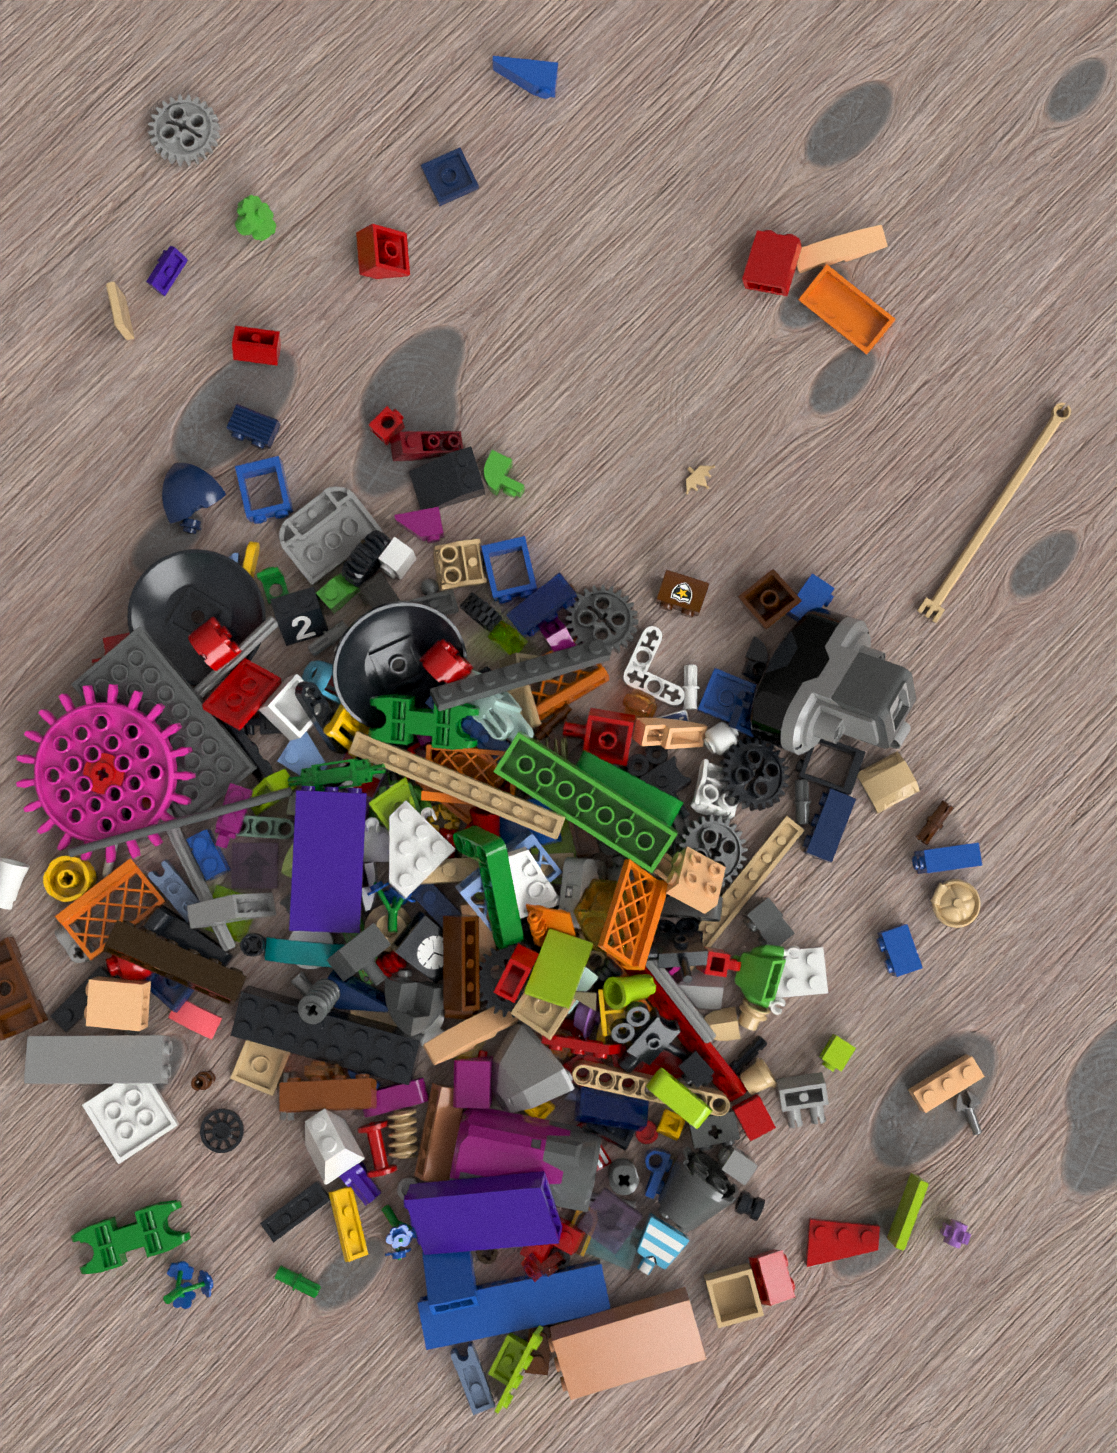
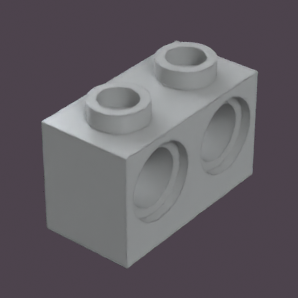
M734 1145L723 1146L717 1155V1158H719L717 1163L721 1170L743 1185L747 1184L758 1167L753 1158Z

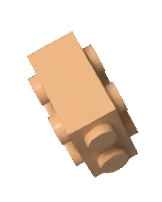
M688 846L681 852H677L671 861L673 867L667 877L668 887L666 894L705 914L718 904L726 867Z

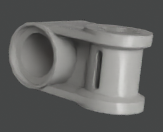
M78 920L70 925L75 933H85L84 927ZM64 926L55 930L58 941L65 948L73 962L91 961L85 953H83L84 956L79 955L81 948ZM78 936L83 942L84 936ZM87 938L86 947L93 953L95 947L90 939Z

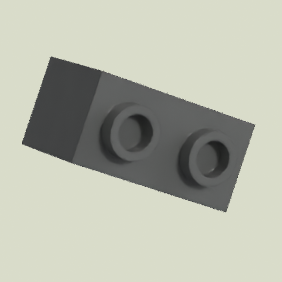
M729 1109L723 1116L710 1114L698 1129L688 1123L693 1147L695 1149L699 1148V1151L710 1150L713 1148L712 1145L720 1143L722 1146H730L735 1144V1140L740 1139L733 1109ZM713 1125L720 1129L716 1131V1136L708 1133V1131L712 1130L711 1126Z

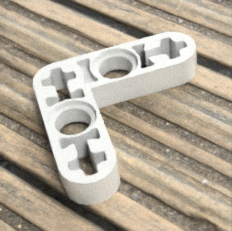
M650 626L643 631L624 672L623 681L628 687L675 707L684 700L685 694L683 689L647 672L662 640L660 629ZM652 631L656 633L655 637L658 638V640H653L650 648H654L653 651L647 647L640 646L641 643L646 645L648 641L646 634H651ZM638 652H647L649 660L646 663L638 662L636 659ZM637 672L639 679L643 680L644 676L648 678L643 688H640L641 682L635 680L633 683H630V678L627 674ZM654 680L660 684L658 692L652 693L648 690L647 685L650 681ZM664 685L668 686L666 691L673 693L674 690L678 691L680 700L676 699L672 702L670 700L671 696L664 694V698L660 697L659 695L663 692Z

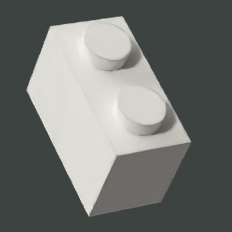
M394 537L378 559L381 563L380 567L386 575L392 579L396 576L401 580L415 562L416 556L411 548Z

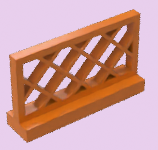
M601 663L596 664L597 668L591 672L582 671V669L573 671L572 673H576L577 676L576 680L571 684L562 682L563 674L560 675L559 681H542L540 693L531 691L532 695L538 696L537 704L535 705L540 721L554 714L558 708L561 709L565 704H571L608 682L609 675ZM545 684L558 685L556 693L552 695L543 694Z
M432 744L426 745V759L434 762L431 759L432 750H441L446 759L440 765L449 760L457 772L466 775L462 769L472 762L480 772L473 779H477L482 774L490 786L497 788L495 784L502 779L500 776L492 782L485 771L493 764L497 767V761L503 757L506 751L479 748L450 750L432 748ZM446 751H454V752L449 755ZM457 752H463L469 759L461 767L451 758ZM469 753H477V754H475L473 757H471ZM480 754H486L492 761L483 770L474 760ZM491 755L499 756L496 759H494ZM510 783V794L515 796L516 786ZM427 785L423 786L421 792V800L472 805Z
M130 858L55 917L92 961L103 952L104 938L108 939L109 937L105 935L106 922L116 923L117 921L107 919L109 906L122 907L120 920H118L121 922L124 920L125 908L138 909L137 918L129 921L136 926L149 916L156 905H163L166 901ZM136 874L142 879L141 890L128 888L129 879ZM125 883L124 888H119L121 885ZM145 884L150 890H144ZM115 890L124 891L122 904L109 903L110 894ZM127 892L140 893L139 906L126 905ZM144 893L154 894L159 900L151 907L142 906ZM94 906H105L103 919L91 918V911ZM146 909V911L141 914V910ZM76 920H86L85 933H75L70 925ZM90 921L103 922L101 935L88 934ZM78 936H84L83 942ZM87 938H101L99 948L91 953L86 947Z
M630 859L624 860L598 947L622 962L621 966L626 970H644L667 895L668 883L665 880H657ZM630 869L634 875V880L631 882L629 878ZM646 880L647 882L645 884V887L643 888L642 881ZM634 885H636L638 896L635 898L632 890ZM624 890L626 891L628 901L625 903L623 902L622 898ZM640 900V904L637 910L636 902ZM628 906L630 907V912L632 916L629 919H627L625 908ZM617 912H619L621 923L618 925L615 919ZM633 922V927L630 931L629 924ZM623 928L625 939L622 941L618 931ZM610 934L613 936V946L607 944ZM625 944H627L626 950H625V953H624L622 946L625 945Z

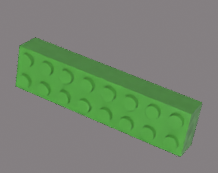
M522 731L517 733L493 771L650 873L654 872L678 834L676 829Z

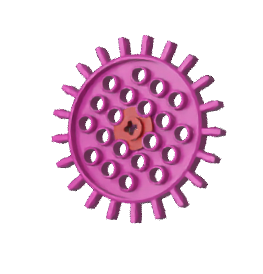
M109 684L107 702L96 703L92 685L83 686L86 705L76 708L68 694H61L59 699L66 713L59 719L47 709H41L38 712L42 719L51 726L43 736L33 730L25 731L24 735L28 739L39 743L36 756L29 754L18 755L16 760L22 763L33 764L34 778L22 779L16 782V785L22 788L35 786L38 800L27 804L23 809L25 812H31L43 807L49 816V819L38 828L37 832L39 834L50 831L55 824L65 832L58 843V850H65L70 845L73 837L84 841V844L151 826L157 824L160 820L165 822L176 819L167 812L171 802L174 801L181 805L191 804V798L178 794L175 790L177 779L189 780L196 778V773L177 771L176 757L186 756L191 753L192 747H180L173 750L168 737L177 733L182 725L175 723L169 725L165 730L161 729L155 722V719L165 708L162 703L155 705L148 715L137 709L142 699L143 691L134 690L129 704L117 703L118 684ZM101 716H104L107 720V725L104 729L98 724V719ZM131 725H134L138 730L135 738L129 734ZM81 727L87 730V737L85 739L79 736L78 732ZM112 736L118 740V746L115 749L109 744V739ZM61 738L66 739L68 743L65 750H62L59 746ZM143 745L149 750V755L146 758L140 755V748ZM92 747L98 750L97 759H92L89 752ZM123 756L129 760L127 769L120 765V759ZM72 758H75L79 763L77 770H73L70 766ZM153 766H157L160 770L158 778H154L151 775V768ZM53 769L59 773L57 781L51 778L50 774ZM103 770H105V772L109 774L108 777H106V774L103 773ZM134 776L140 780L138 789L131 785V779ZM83 778H86L90 783L88 790H84L81 786ZM114 787L120 791V798L118 800L114 799L111 794ZM64 789L70 793L68 801H65L61 796ZM144 797H148L151 800V807L149 809L144 808L142 805ZM94 798L98 799L101 803L98 811L92 807ZM124 808H128L131 811L132 815L129 820L123 817L122 812ZM74 809L81 813L79 821H76L72 816ZM105 818L109 819L112 823L109 831L103 827ZM158 833L147 836L155 847L163 843ZM136 839L127 841L126 844L132 859L141 856ZM115 845L105 848L106 863L116 861ZM92 851L81 854V860L86 861L90 859Z

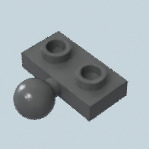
M431 578L425 579L421 583V591L426 596L410 600L429 605L444 615L459 612L453 589L437 593L438 583Z

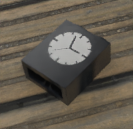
M419 910L391 944V947L398 955L437 984L439 980L443 979V928Z

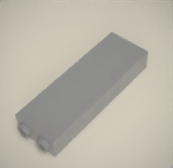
M164 1035L27 1036L24 1083L168 1084V1079L171 1077L169 1055L172 1054L173 1044L170 1041V1037Z

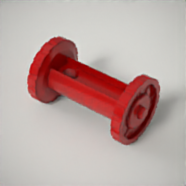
M387 1120L370 1122L357 1128L358 1133H367L374 1169L367 1172L368 1178L385 1176L398 1170L396 1164L388 1165L380 1130L388 1126Z

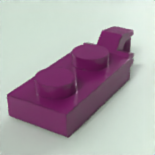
M230 783L223 805L251 798L253 790ZM247 809L218 817L215 826V833L219 834L216 846L227 848L230 838H236V835L240 832Z

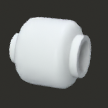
M719 722L705 732V739L703 740L712 754L722 755L729 751L731 745L734 744L736 746V737L739 734L737 730L729 727L725 722Z

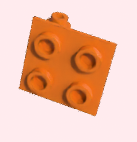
M526 904L528 912L527 921L530 924V931L534 937L535 945L543 946L549 928L576 937L570 912L562 909L546 908L541 905Z

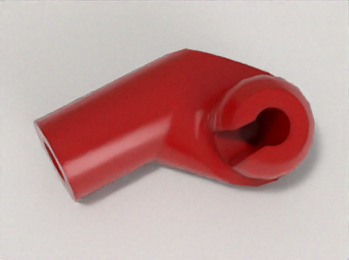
M564 1018L559 1026L560 1029L569 1030L573 1037L581 1038L583 1041L585 1039L589 1040V1037L584 1038L581 1031L574 1027V1019Z

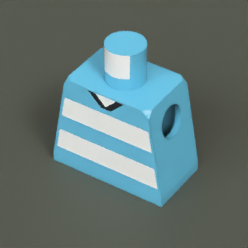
M650 1213L636 1247L637 1253L643 1256L637 1268L647 1275L651 1273L655 1264L665 1270L688 1244V1236Z

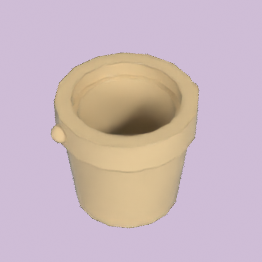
M756 1058V1063L740 1074L743 1084L751 1095L769 1087L775 1088L777 1084L773 1074L762 1058Z

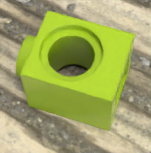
M832 1034L819 1058L824 1060L822 1065L832 1072L835 1069L842 1072L856 1048L837 1035Z

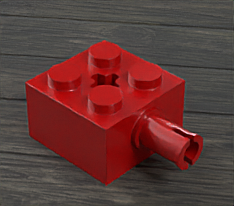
M590 708L588 721L585 725L565 721L563 736L583 738V750L609 763L627 766L635 715ZM606 734H610L611 739H607Z

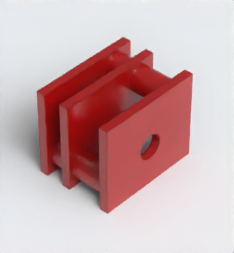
M755 1094L732 1106L750 1142L776 1128L759 1095Z

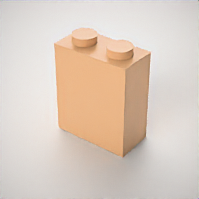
M101 976L89 979L86 985L87 1006L84 1010L86 1026L141 1031L147 1028L151 981H131Z

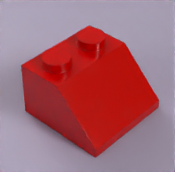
M373 223L356 232L359 275L374 279L407 277L410 275L407 233Z

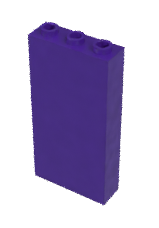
M301 786V790H296L289 931L360 933L367 793H362V788H348V792H339V787H325V791H315V786Z
M545 1171L410 1184L407 1194L404 1195V1207L408 1209L411 1226L415 1228L418 1245H421L424 1255L557 1244L560 1240L562 1224Z

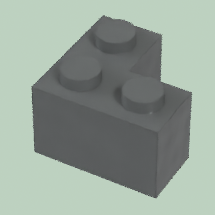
M769 897L761 898L742 914L745 917L743 923L751 932H757L760 936L757 940L761 945L780 946L795 934L782 918L783 914Z

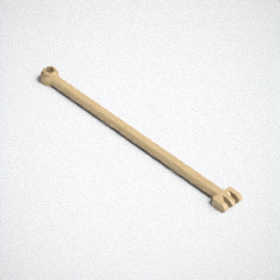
M1058 403L1051 410L1052 417L933 598L930 600L926 597L917 610L919 613H922L925 607H928L929 609L924 616L929 618L934 611L936 615L932 621L937 623L945 611L941 604L1060 423L1064 422L1071 415L1069 405L1062 411L1063 417L1057 416L1056 412L1062 410L1065 403Z

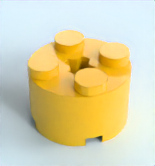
M61 856L54 859L43 876V884L47 893L62 902H74L95 886L97 881L93 865L88 860H81V857ZM71 875H72V876H73V880H71V883H70V882L67 881V879L70 878Z

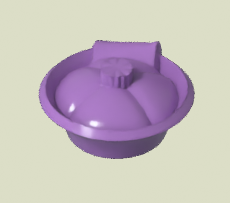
M598 992L596 1011L579 1002L575 1012L573 1025L581 1031L584 1038L590 1036L594 1026L598 1025V1022L601 1020Z

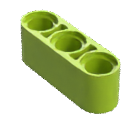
M661 1067L646 1084L649 1091L696 1129L702 1125L713 1111L704 1101Z

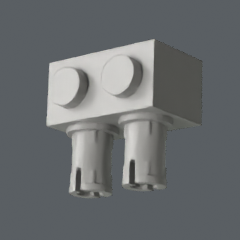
M822 1072L776 1079L782 1112H787L788 1126L790 1128H795V1120L797 1127L803 1125L800 1109L804 1108L810 1109L812 1124H818L817 1117H819L820 1124L826 1122L823 1105H829Z

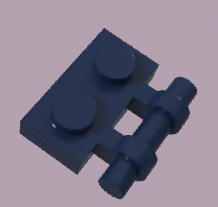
M742 690L739 692L738 697L743 704L742 706L736 705L731 715L729 727L751 738L758 737L760 741L768 720L763 716L765 712L769 711L770 705L766 700L764 705H762L764 700L762 697H756L754 693Z

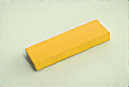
M345 1186L328 1192L344 1261L350 1262L368 1255L353 1189L351 1186Z

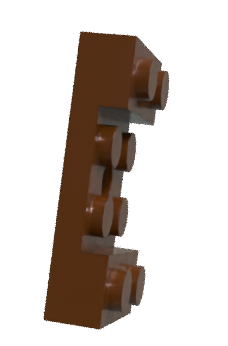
M14 936L6 937L0 941V986L3 982H7L11 986V991L8 995H4L0 991V1041L7 1040L49 1021L40 999H36L20 958H22Z

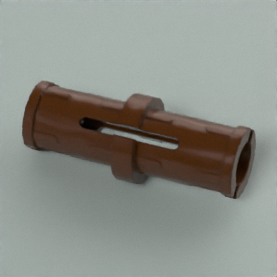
M943 800L940 802L932 816L927 817V823L916 836L923 844L928 846L938 829L941 830L943 828V822L953 811L954 808L951 805L948 806L947 802Z
M211 1071L199 1072L191 1081L192 1088L196 1091L209 1089L216 1080L215 1074Z

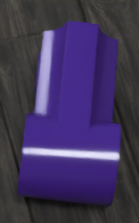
M361 1161L339 1177L348 1187L351 1186L366 1206L380 1195L382 1191L372 1178H368V1170Z

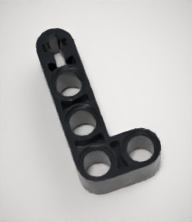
M156 905L142 924L147 930L156 933L157 936H163L166 939L177 942L179 944L178 947L185 950L188 948L194 949L200 953L201 957L206 959L214 958L219 960L224 967L228 965L234 956L230 951H223L219 943L198 928L191 929L189 922H186L185 919L164 905Z

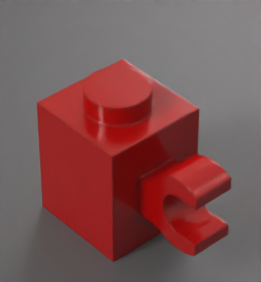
M704 947L708 949L707 965L696 966V969L703 974L726 977L728 969L740 971L741 962L730 958L731 955L722 949Z

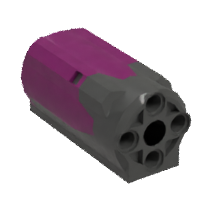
M469 1108L463 1113L449 1180L545 1171L556 1206L588 1212L602 1137H599L597 1134L584 1132L580 1126L491 1108Z

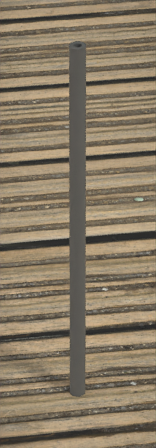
M291 787L71 847L68 848V853L70 857L290 797L293 796Z

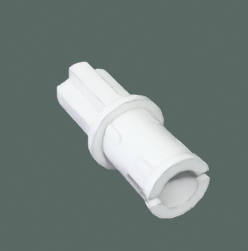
M692 664L684 666V686H682V689H684L685 694L683 709L686 710L698 709L697 690L700 689L697 686L698 667Z

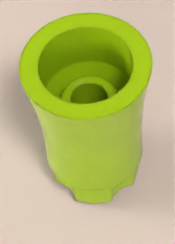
M649 974L610 977L605 981L603 987L605 1001L614 1010H620L632 1002L644 1000L656 991L653 977Z

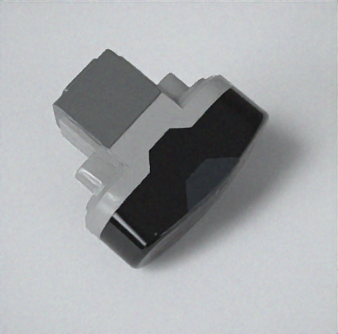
M813 608L806 612L789 631L765 668L751 706V733L760 741L797 755L809 751L818 744L820 739L836 744L843 734L883 749H888L889 747L899 749L911 730L910 725L905 722V719L916 702L913 676L905 667L885 661V652L870 648L871 637L864 621L825 608Z

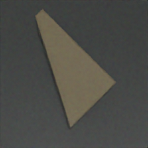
M576 991L574 999L596 1011L597 992Z

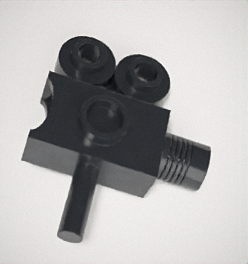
M661 745L647 746L645 756L635 754L628 759L626 766L628 773L677 799L679 797L676 793L691 784V779L682 775L678 770L676 757L673 756L667 760L668 750ZM658 751L661 753V756L654 758L653 753ZM649 763L657 766L649 771ZM641 764L642 769L637 771L634 769V766ZM682 805L679 815L684 820L690 816V813Z
M690 918L680 919L676 925L669 920H659L647 961L656 960L658 968L680 967L683 981L686 983L691 982L693 978L690 966L707 965L708 949L702 945L703 931H699L698 923Z
M632 1002L625 1009L626 1018L616 1019L610 1026L613 1040L625 1044L626 1051L617 1061L620 1067L628 1073H631L641 1061L650 1066L664 1049L681 1060H685L687 1057L686 1051L671 1043L681 1032L678 1021L662 1017L655 1006L649 1012L644 1003Z

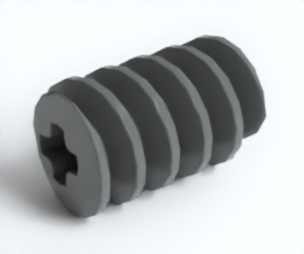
M329 979L316 981L298 1004V1013L301 1019L309 1024L320 1023L339 1000L340 989L338 985Z
M620 1158L611 1163L608 1169V1177L613 1191L620 1195H628L634 1192L638 1187L639 1177L633 1162ZM620 1174L623 1175V1176H626V1175H627L628 1178L625 1179V1178L622 1177V1178L619 1179V1175H620Z

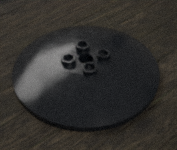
M188 549L171 553L148 567L132 590L127 612L129 633L131 634L139 626H142L190 685H198L213 670L205 662L206 659L196 652L188 640L189 635L211 617H215L222 627L225 626L231 633L232 637L230 640L240 645L266 620V609L261 591L247 570L223 554L202 549ZM195 610L202 611L205 617L204 621L201 623L194 622L191 617L192 612ZM261 643L257 647H255L245 658L251 661L254 655L257 653ZM236 665L221 681L225 680L238 665Z
M389 602L365 612L347 628L334 653L332 679L340 702L353 718L370 728H382L386 723L384 712L377 709V706L370 705L371 697L392 694L416 696L415 708H427L428 705L425 702L431 696L430 689L439 685H445V682L439 683L424 668L423 663L419 659L438 640L444 639L458 650L457 656L459 655L467 660L466 647L460 632L442 612L419 602ZM396 659H402L403 665L400 668H392V664Z

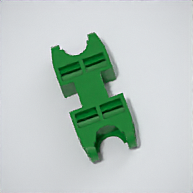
M392 694L370 698V705L377 706V709L384 712L386 716V723L382 728H369L368 736L386 743L408 745L413 742L414 734L432 736V748L456 750L473 748L478 745V739L470 737L461 728L463 718L479 715L480 708L476 705L466 703L438 711L435 703L434 709L415 708L416 696Z
M181 1200L162 1201L139 1208L134 1212L137 1220L134 1223L118 1227L114 1216L95 1222L71 1235L72 1242L88 1243L94 1251L92 1260L79 1267L81 1274L101 1273L123 1266L128 1262L125 1252L144 1247L148 1258L170 1251L191 1238L189 1231L181 1233V1231L172 1230L168 1225L169 1215L182 1207Z

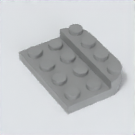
M336 486L323 490L321 494L287 518L280 528L279 540L284 551L310 584L314 585L350 556L351 551L355 549L356 545L366 535L375 530L380 532L383 530L352 491Z

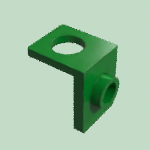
M268 567L256 574L263 584L269 604H271L270 599L277 598L270 594L272 585L279 584L282 586L283 591L280 596L289 594L283 572L278 567Z

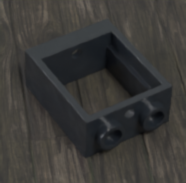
M820 739L818 744L851 756L841 786L805 773L814 747L805 752L803 759H798L795 771L798 772L796 778L806 779L815 785L826 789H833L849 796L852 793L866 752L840 742L834 744Z

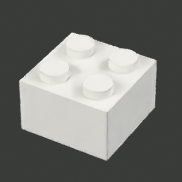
M298 674L287 677L259 709L290 741L301 738L313 724L295 696L297 684L304 681ZM319 703L314 708L316 715L321 712V705Z

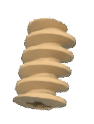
M402 1108L394 1110L393 1114L387 1116L388 1119L394 1120V1123L388 1125V1128L395 1131L388 1135L389 1138L395 1139V1142L388 1144V1147L395 1148L394 1152L389 1153L390 1157L398 1159L418 1157L412 1154L418 1151V1146L412 1144L418 1140V1137L411 1135L417 1132V1127L411 1126L417 1122V1118L410 1116L416 1113V1109Z

